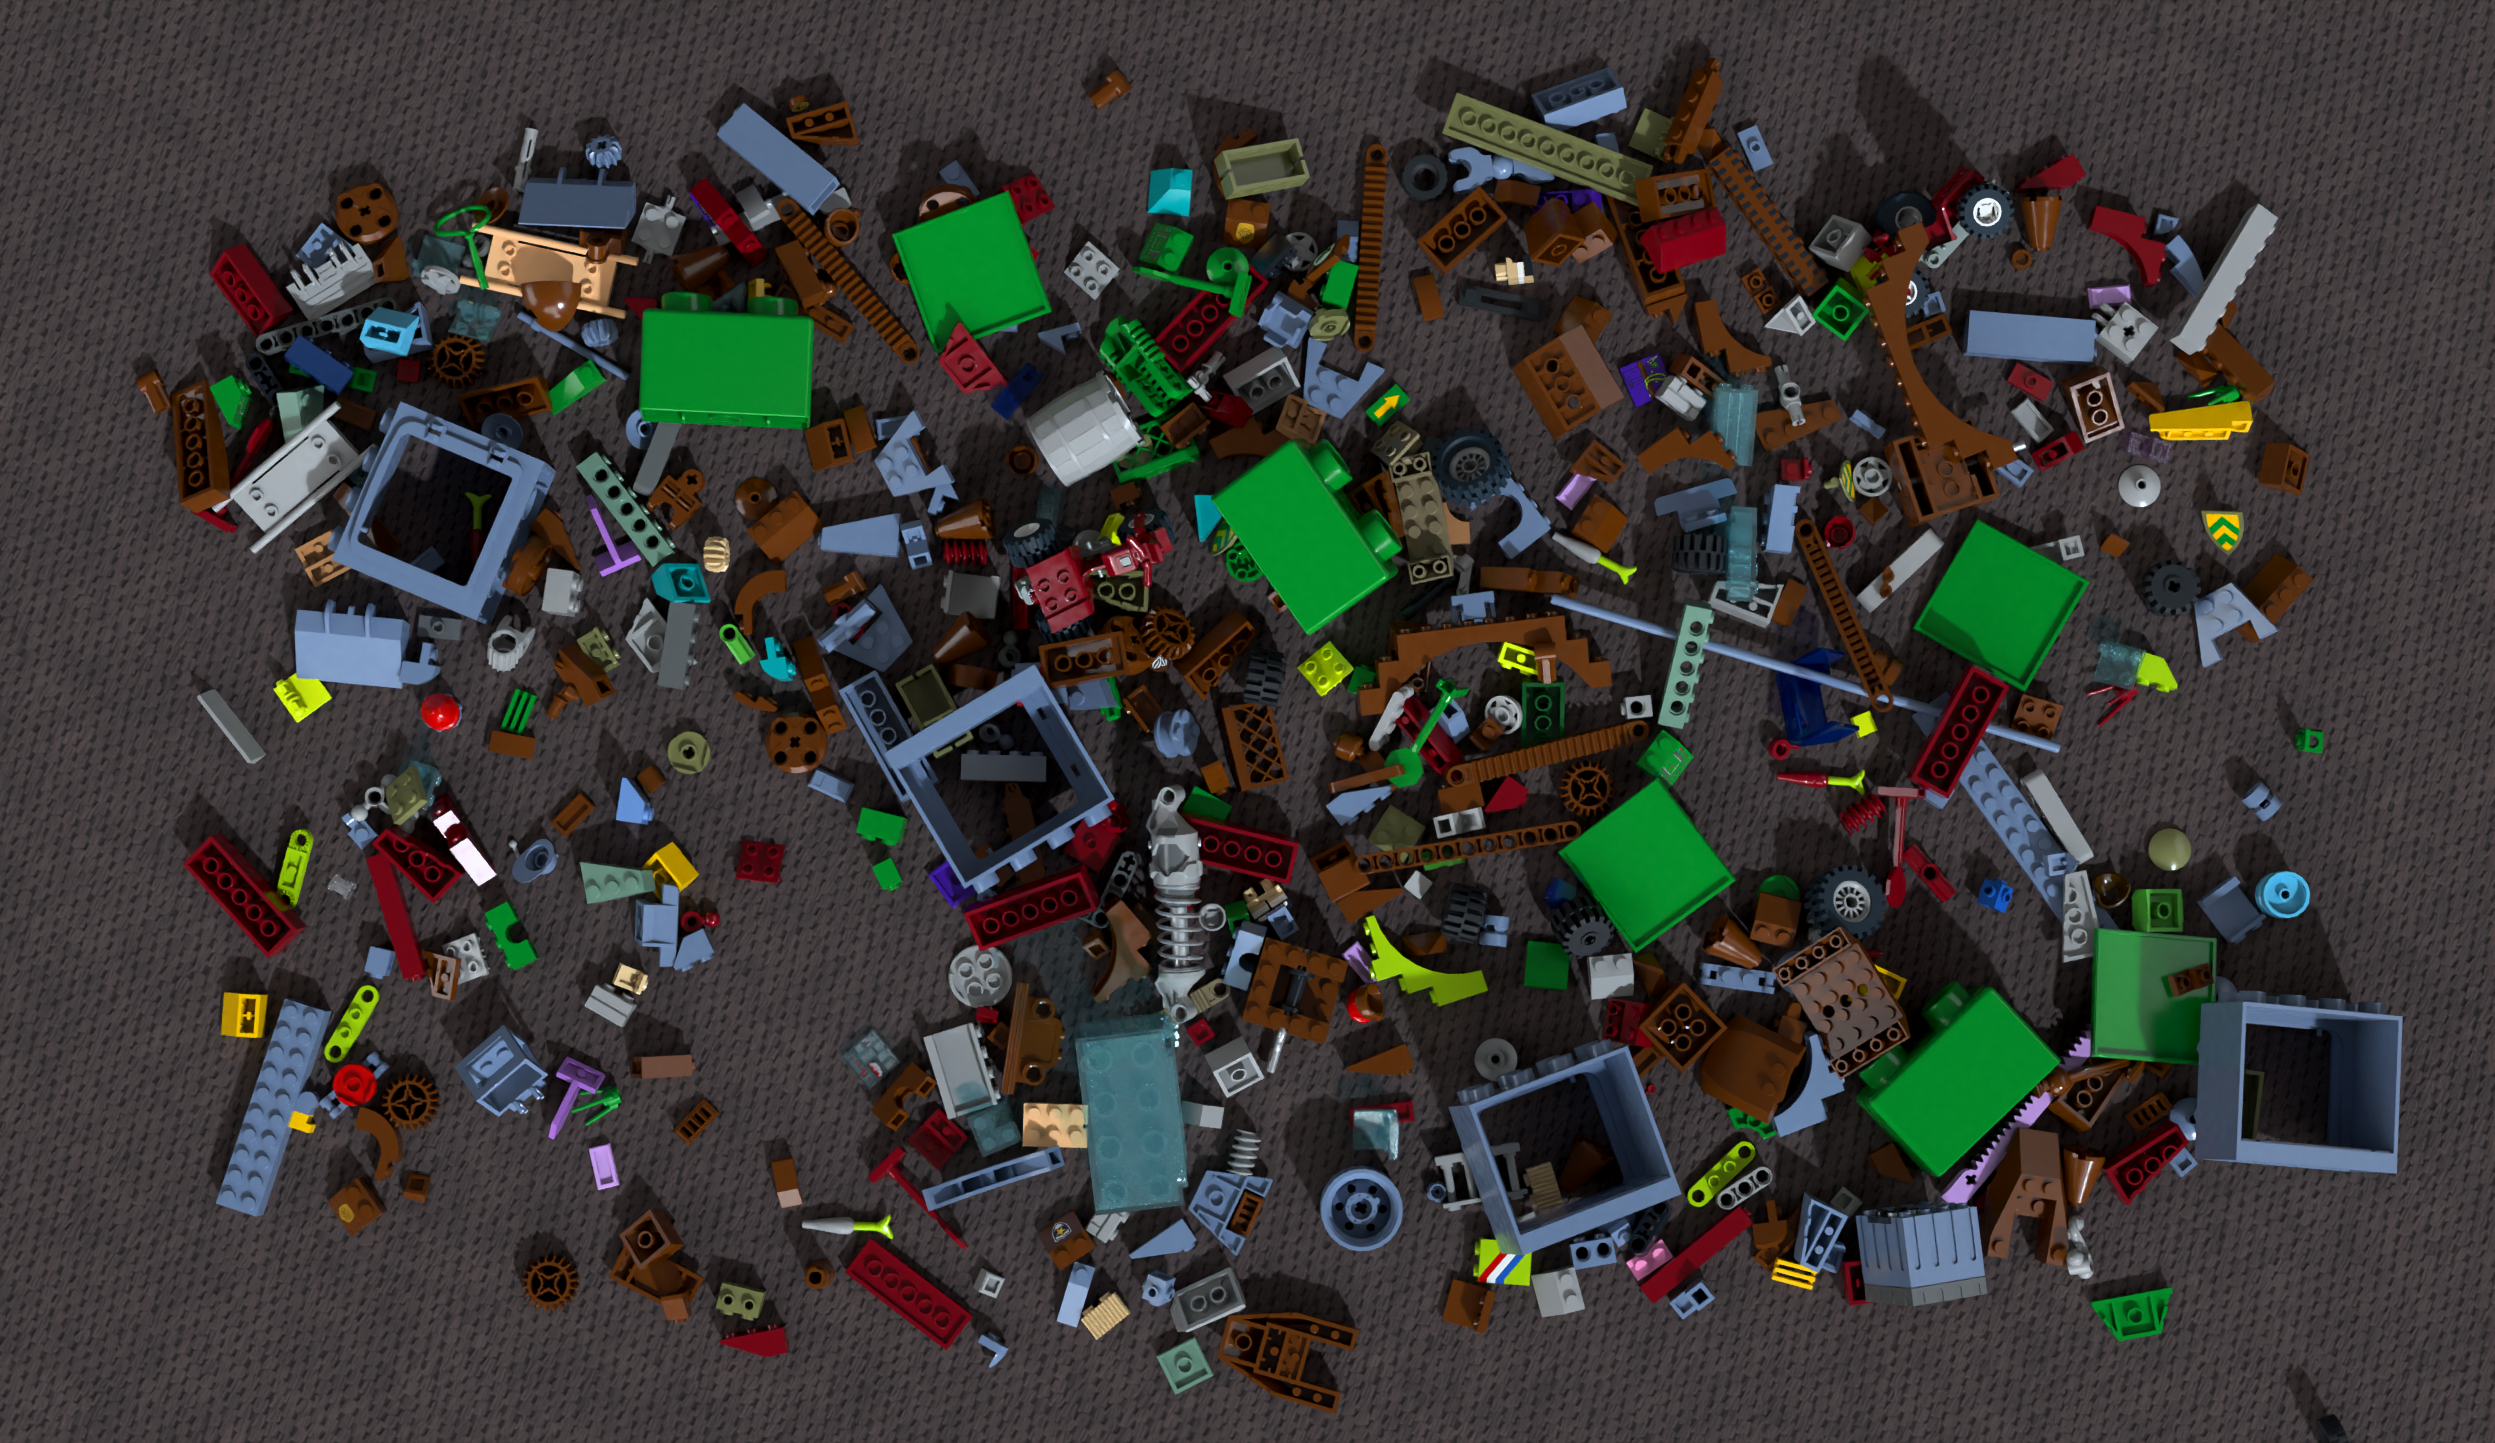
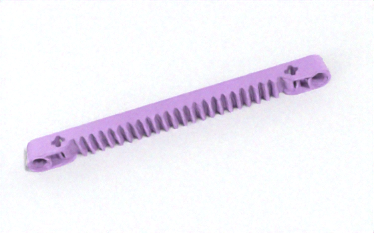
M2086 1024L2088 1031H2080L2083 1037H2075L2077 1044H2069L2072 1050H2064L2066 1057L2059 1056L2061 1063L2056 1067L2070 1071L2081 1067L2090 1056L2091 1024ZM2044 1092L2039 1099L2035 1094L2033 1096L2026 1095L2028 1103L2021 1101L2023 1109H2015L2018 1115H2010L2012 1122H2004L2007 1128L2000 1127L2001 1135H1993L1996 1141L1989 1140L1990 1148H1982L1985 1154L1978 1153L1979 1161H1971L1974 1167L1972 1169L1964 1168L1960 1170L1942 1191L1940 1197L1946 1202L1966 1203L2003 1160L2007 1153L2006 1149L2017 1127L2029 1129L2056 1096L2049 1095L2047 1092ZM1967 1175L1972 1176V1183L1967 1182L1965 1178Z

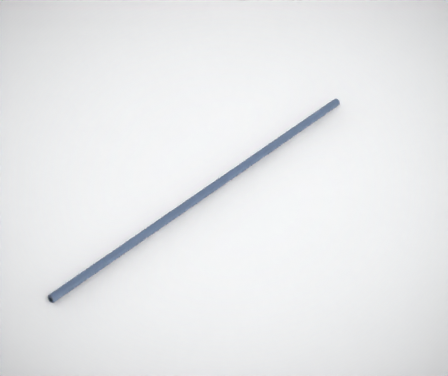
M1553 593L1550 603L1662 637L1676 640L1678 630L1565 596ZM1710 639L1707 644L1703 645V649L1868 697L1864 685ZM1690 641L1687 643L1693 646L1697 645V643L1694 641ZM1892 693L1894 705L1937 718H1939L1944 709ZM1885 695L1877 699L1882 702H1889L1888 697ZM1991 722L1985 731L2055 753L2059 752L2061 746L2059 742Z

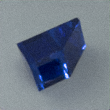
M1554 878L1551 884L1548 883L1544 892L1543 901H1547L1546 908L1556 910L1561 908L1564 902L1572 901V898L1576 896L1577 887L1559 878Z

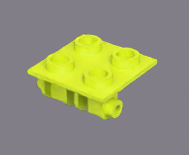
M1330 641L1297 667L1320 696L1326 695L1330 689L1336 687L1338 683L1342 682L1341 680L1355 670Z
M297 673L285 681L283 679L277 681V687L273 689L297 723L332 698L319 679L297 678Z

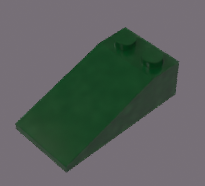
M1556 675V680L1550 684L1538 681V676H1520V705L1523 715L1520 725L1521 747L1564 737L1565 681L1563 675ZM1559 761L1555 764H1564V761Z

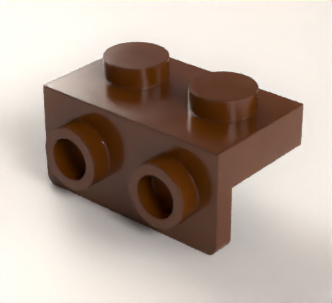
M1191 401L1160 425L1159 428L1173 447L1184 448L1191 443L1193 436L1204 433L1208 429L1207 425L1211 422L1205 418L1196 404Z
M1145 684L1122 699L1125 703L1122 707L1128 715L1133 714L1137 720L1135 724L1141 732H1152L1157 716L1165 712Z

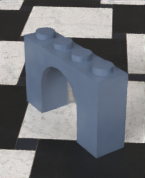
M1510 477V479L1505 478L1508 483L1507 486L1499 488L1501 491L1500 495H1506L1518 504L1521 511V520L1519 526L1497 544L1509 561L1551 529L1549 519L1545 514H1539L1536 510L1538 506L1531 497L1527 498L1523 493L1524 488L1518 481L1514 482ZM1472 502L1471 507L1467 508L1471 512L1478 506H1476L1475 503Z

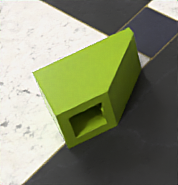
M2146 652L2138 653L2131 678L2137 679L2136 683L2144 686H2149L2150 683L2156 685L2157 690L2169 693V690L2177 689L2178 684L2164 658Z

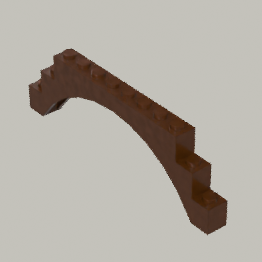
M1922 221L1897 231L1894 234L1893 242L1896 249L1900 250L1901 253L1878 263L1879 267L1877 270L1881 279H1885V282L1865 290L1862 302L1866 309L1869 308L1872 315L1870 316V322L1873 328L1878 330L1880 335L1878 336V342L1881 348H1885L1887 352V364L1890 368L1893 367L1895 384L1898 388L1901 387L1904 394L1902 401L1905 407L1910 409L1912 414L1910 415V421L1913 427H1917L1919 431L1918 440L1921 447H1925L1927 451L1951 442V454L1954 458L1957 457L1958 461L1982 452V462L1990 471L2017 461L2018 458L2010 440L1982 432L1957 418L1937 400L1925 385L1917 370L1907 341L1905 309L1907 290L1914 268L1929 243V239Z
M1547 610L1542 615H1537V612L1525 613L1524 617L1505 615L1503 619L1495 620V617L1483 618L1482 622L1463 620L1462 624L1454 625L1453 622L1441 623L1440 627L1421 625L1420 629L1412 630L1411 627L1399 628L1398 632H1393L1395 657L1393 655H1382L1380 659L1375 660L1377 685H1374V682H1366L1361 684L1362 687H1356L1358 712L1361 716L1383 713L1394 692L1416 670L1446 652L1480 642H1512L1534 647V643L1555 642L1556 658L1567 664L1590 688L1612 686L1610 660L1605 657L1603 658V655H1593L1589 659L1587 638L1581 635V633H1568V637H1566L1565 617L1560 612L1558 613V610Z

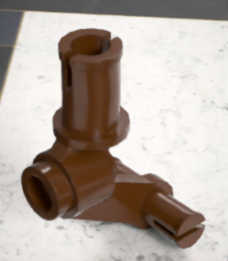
M557 659L554 662V669L559 673L565 685L562 691L553 694L554 698L545 712L547 716L557 720L565 704L572 700L577 702L580 696L562 659Z

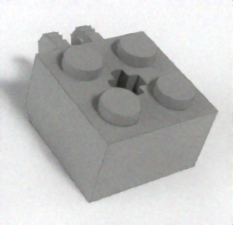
M2127 302L2121 304L2116 311L2109 305L2101 303L2100 309L2111 318L2107 321L2097 313H2093L2091 316L2102 327L2096 341L2128 364L2134 360L2159 327ZM2124 330L2129 332L2128 336L2124 335Z

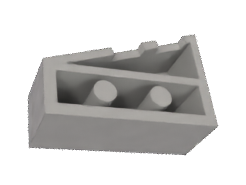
M1717 581L1711 589L1707 603L1711 604L1712 608L1765 628L1771 621L1784 585Z

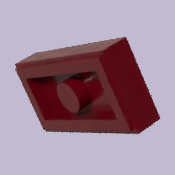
M2018 362L2006 380L2007 383L2041 402H2044L2054 384L2052 381Z

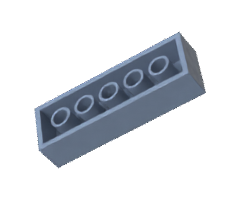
M874 670L839 690V693L900 801L904 803L911 798L884 753L911 738L914 734L879 672ZM927 757L921 759V766L933 786L936 785L940 780Z

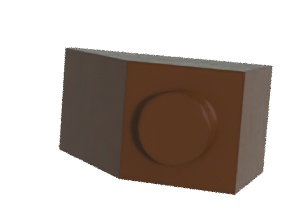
M689 1290L669 1292L661 1296L667 1321L673 1320L674 1323L687 1322L686 1318L692 1316Z

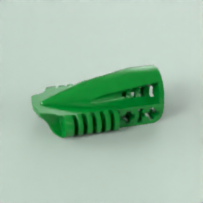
M1120 315L1111 321L1105 330V339L1099 350L1100 358L1107 362L1108 368H1112L1111 372L1116 374L1115 377L1118 380L1122 379L1120 383L1123 386L1126 385V391H1132L1152 416H1164L1181 405L1192 394L1193 389L1183 376L1163 358L1165 353L1160 351L1161 348L1158 345L1154 346L1156 342L1153 339L1150 340L1151 336L1149 333L1145 334L1146 329L1144 327L1141 328L1142 324L1138 319L1128 321ZM1172 399L1173 401L1168 405L1166 402Z

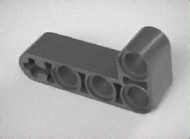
M1128 851L1121 855L1100 898L1101 902L1098 909L1079 916V919L1099 928L1109 926L1108 920L1104 925L1098 924L1096 916L1103 912L1101 908L1106 904L1105 897L1109 893L1118 895L1122 900L1139 865V858L1134 852ZM1132 855L1134 856L1135 864H1130L1127 869L1131 871V874L1128 875L1126 872L1118 870L1120 866L1122 868L1125 867L1126 862L1124 858H1129ZM1118 874H1123L1126 877V883L1123 886H1117L1114 882Z

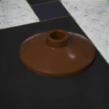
M495 187L486 191L478 199L475 205H485L492 212L491 218L486 224L495 222L503 215L509 203V195L503 188ZM474 210L475 220L481 222L486 216V212L484 210Z
M753 478L739 486L735 496V503L737 509L744 517L751 520H760L776 507L777 493L768 481ZM755 494L759 496L757 502L752 501V496Z

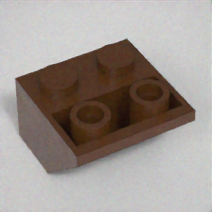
M844 418L824 422L805 431L814 472L856 462Z
M1347 840L1309 859L1316 876L1332 903L1370 884L1366 875H1358L1353 871L1352 862L1357 856ZM1359 862V863H1358V866H1359V868H1360L1361 870H1363V868H1362V866H1361V864H1360V862Z

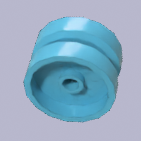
M2288 871L2274 872L2260 879L2256 886L2255 899L2260 910L2269 917L2291 918L2298 916L2306 909L2309 904L2310 891L2306 881L2298 874Z

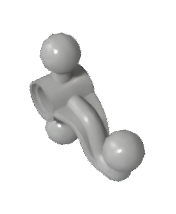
M387 774L381 779L379 788L372 787L368 789L365 793V802L362 805H356L351 810L352 818L355 821H364L368 817V810L370 808H380L385 813L391 814L389 805L384 801V789L397 777L393 774ZM371 793H378L381 796L380 801L377 803L370 802L368 796ZM416 811L398 827L411 834L415 830L419 811Z
M2072 1215L2068 1219L2070 1248L2066 1256L2067 1266L2070 1275L2077 1274L2082 1279H2088L2093 1275L2094 1270L2091 1255L2080 1233V1230L2084 1227V1220L2079 1215Z

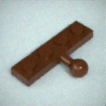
M824 282L827 289L824 292V301L803 310L791 287L785 283L781 284L774 297L795 300L798 303V316L811 317L814 320V327L839 343L845 344L855 326L823 307L827 299L835 296L837 293V286L834 282Z

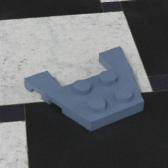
M1309 337L1303 399L1308 400V406L1342 419L1384 373L1385 369L1367 362L1360 380H1353L1319 365L1327 344Z
M915 410L909 414L875 459V463L894 497L955 482L947 465L940 466L930 474L927 473L910 441L912 436L926 427L920 414Z
M2235 583L2223 586L2198 599L2194 604L2203 667H2208L2223 659L2214 639L2250 620L2259 639L2279 631V628L2252 603Z
M880 584L867 598L883 614L854 645L845 640L834 650L885 673L913 641L885 589Z
M1207 1170L1188 1209L1237 1256L1245 1241V1237L1227 1229L1226 1226L1244 1189L1246 1188L1266 1197L1273 1179Z

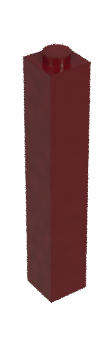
M382 853L366 858L403 979H410L411 983L424 979L423 975L427 974V966L396 867Z
M1738 1205L1733 1207L1675 1254L1672 1259L1638 1285L1639 1288L1653 1304L1749 1227L1753 1223L1749 1219L1752 1217L1751 1213L1745 1206L1742 1208Z

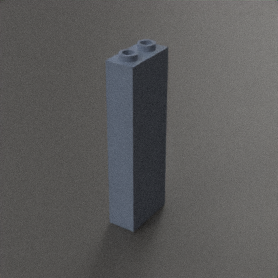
M745 103L734 110L732 117L727 123L721 125L719 132L716 134L722 142L812 215L840 185L835 176Z
M1970 310L1966 313L1963 355L2090 365L2097 356V348L2094 347V341L2098 337V327H2095L2096 320Z

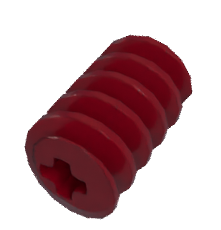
M945 540L944 562L947 560L948 565L952 566L955 560L957 566H961L964 560L965 565L969 566L972 560L974 566H978L981 560L982 565L986 566L988 561L987 542L983 546L982 541L979 540L977 546H975L973 540H970L969 545L966 546L965 540H962L960 546H958L956 540H953L950 546L948 540Z
M1871 792L1868 794V799L1862 797L1861 803L1858 801L1854 802V808L1848 806L1846 808L1847 812L1844 810L1839 811V820L1845 831L1852 836V828L1858 832L1860 831L1858 824L1866 827V819L1873 823V815L1881 818L1880 811L1882 810L1886 814L1887 812L1881 800Z

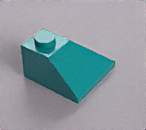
M1170 168L1151 171L1147 213L1189 216L1193 170Z
M1194 495L1200 542H1204L1222 520L1221 513L1211 500L1213 495Z
M663 563L651 575L657 595L671 602L709 603L711 601L699 564Z

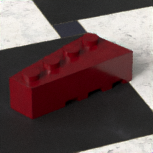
M395 825L385 829L372 843L433 904L440 900L467 872L461 864Z
M2169 1120L2106 1160L2101 1171L2119 1201L2128 1206L2133 1201L2132 1199L2145 1189V1185L2154 1176L2156 1177L2167 1162H2171L2189 1142L2179 1125Z

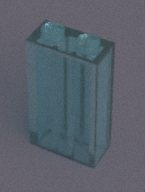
M1720 383L1719 387H1714L1710 430L1719 431L1725 439L1724 445L1727 449L1731 448L1737 456L1736 462L1738 465L1752 466L1759 390L1753 389V385L1741 384L1740 388H1732V384ZM1708 460V463L1710 464H1717L1713 461Z

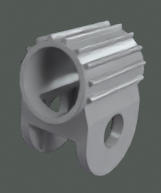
M506 615L497 626L496 632L492 633L488 642L487 660H489V665L492 666V669H497V672L499 670L503 672L510 671V669L515 668V665L518 664V659L523 656L535 634V628L527 626L523 633L512 628L513 617L510 615ZM507 634L515 639V644L505 639ZM498 650H507V651H509V652H508V653H499V652H497V651H498Z

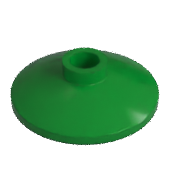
M1231 247L1216 250L1207 262V275L1213 284L1235 286L1239 271L1249 272L1248 261L1244 254ZM1229 263L1231 264L1232 268L1230 270H1225L1224 265Z

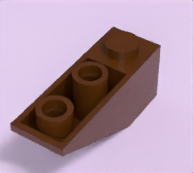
M575 643L558 650L586 707L596 704L616 693L607 674Z

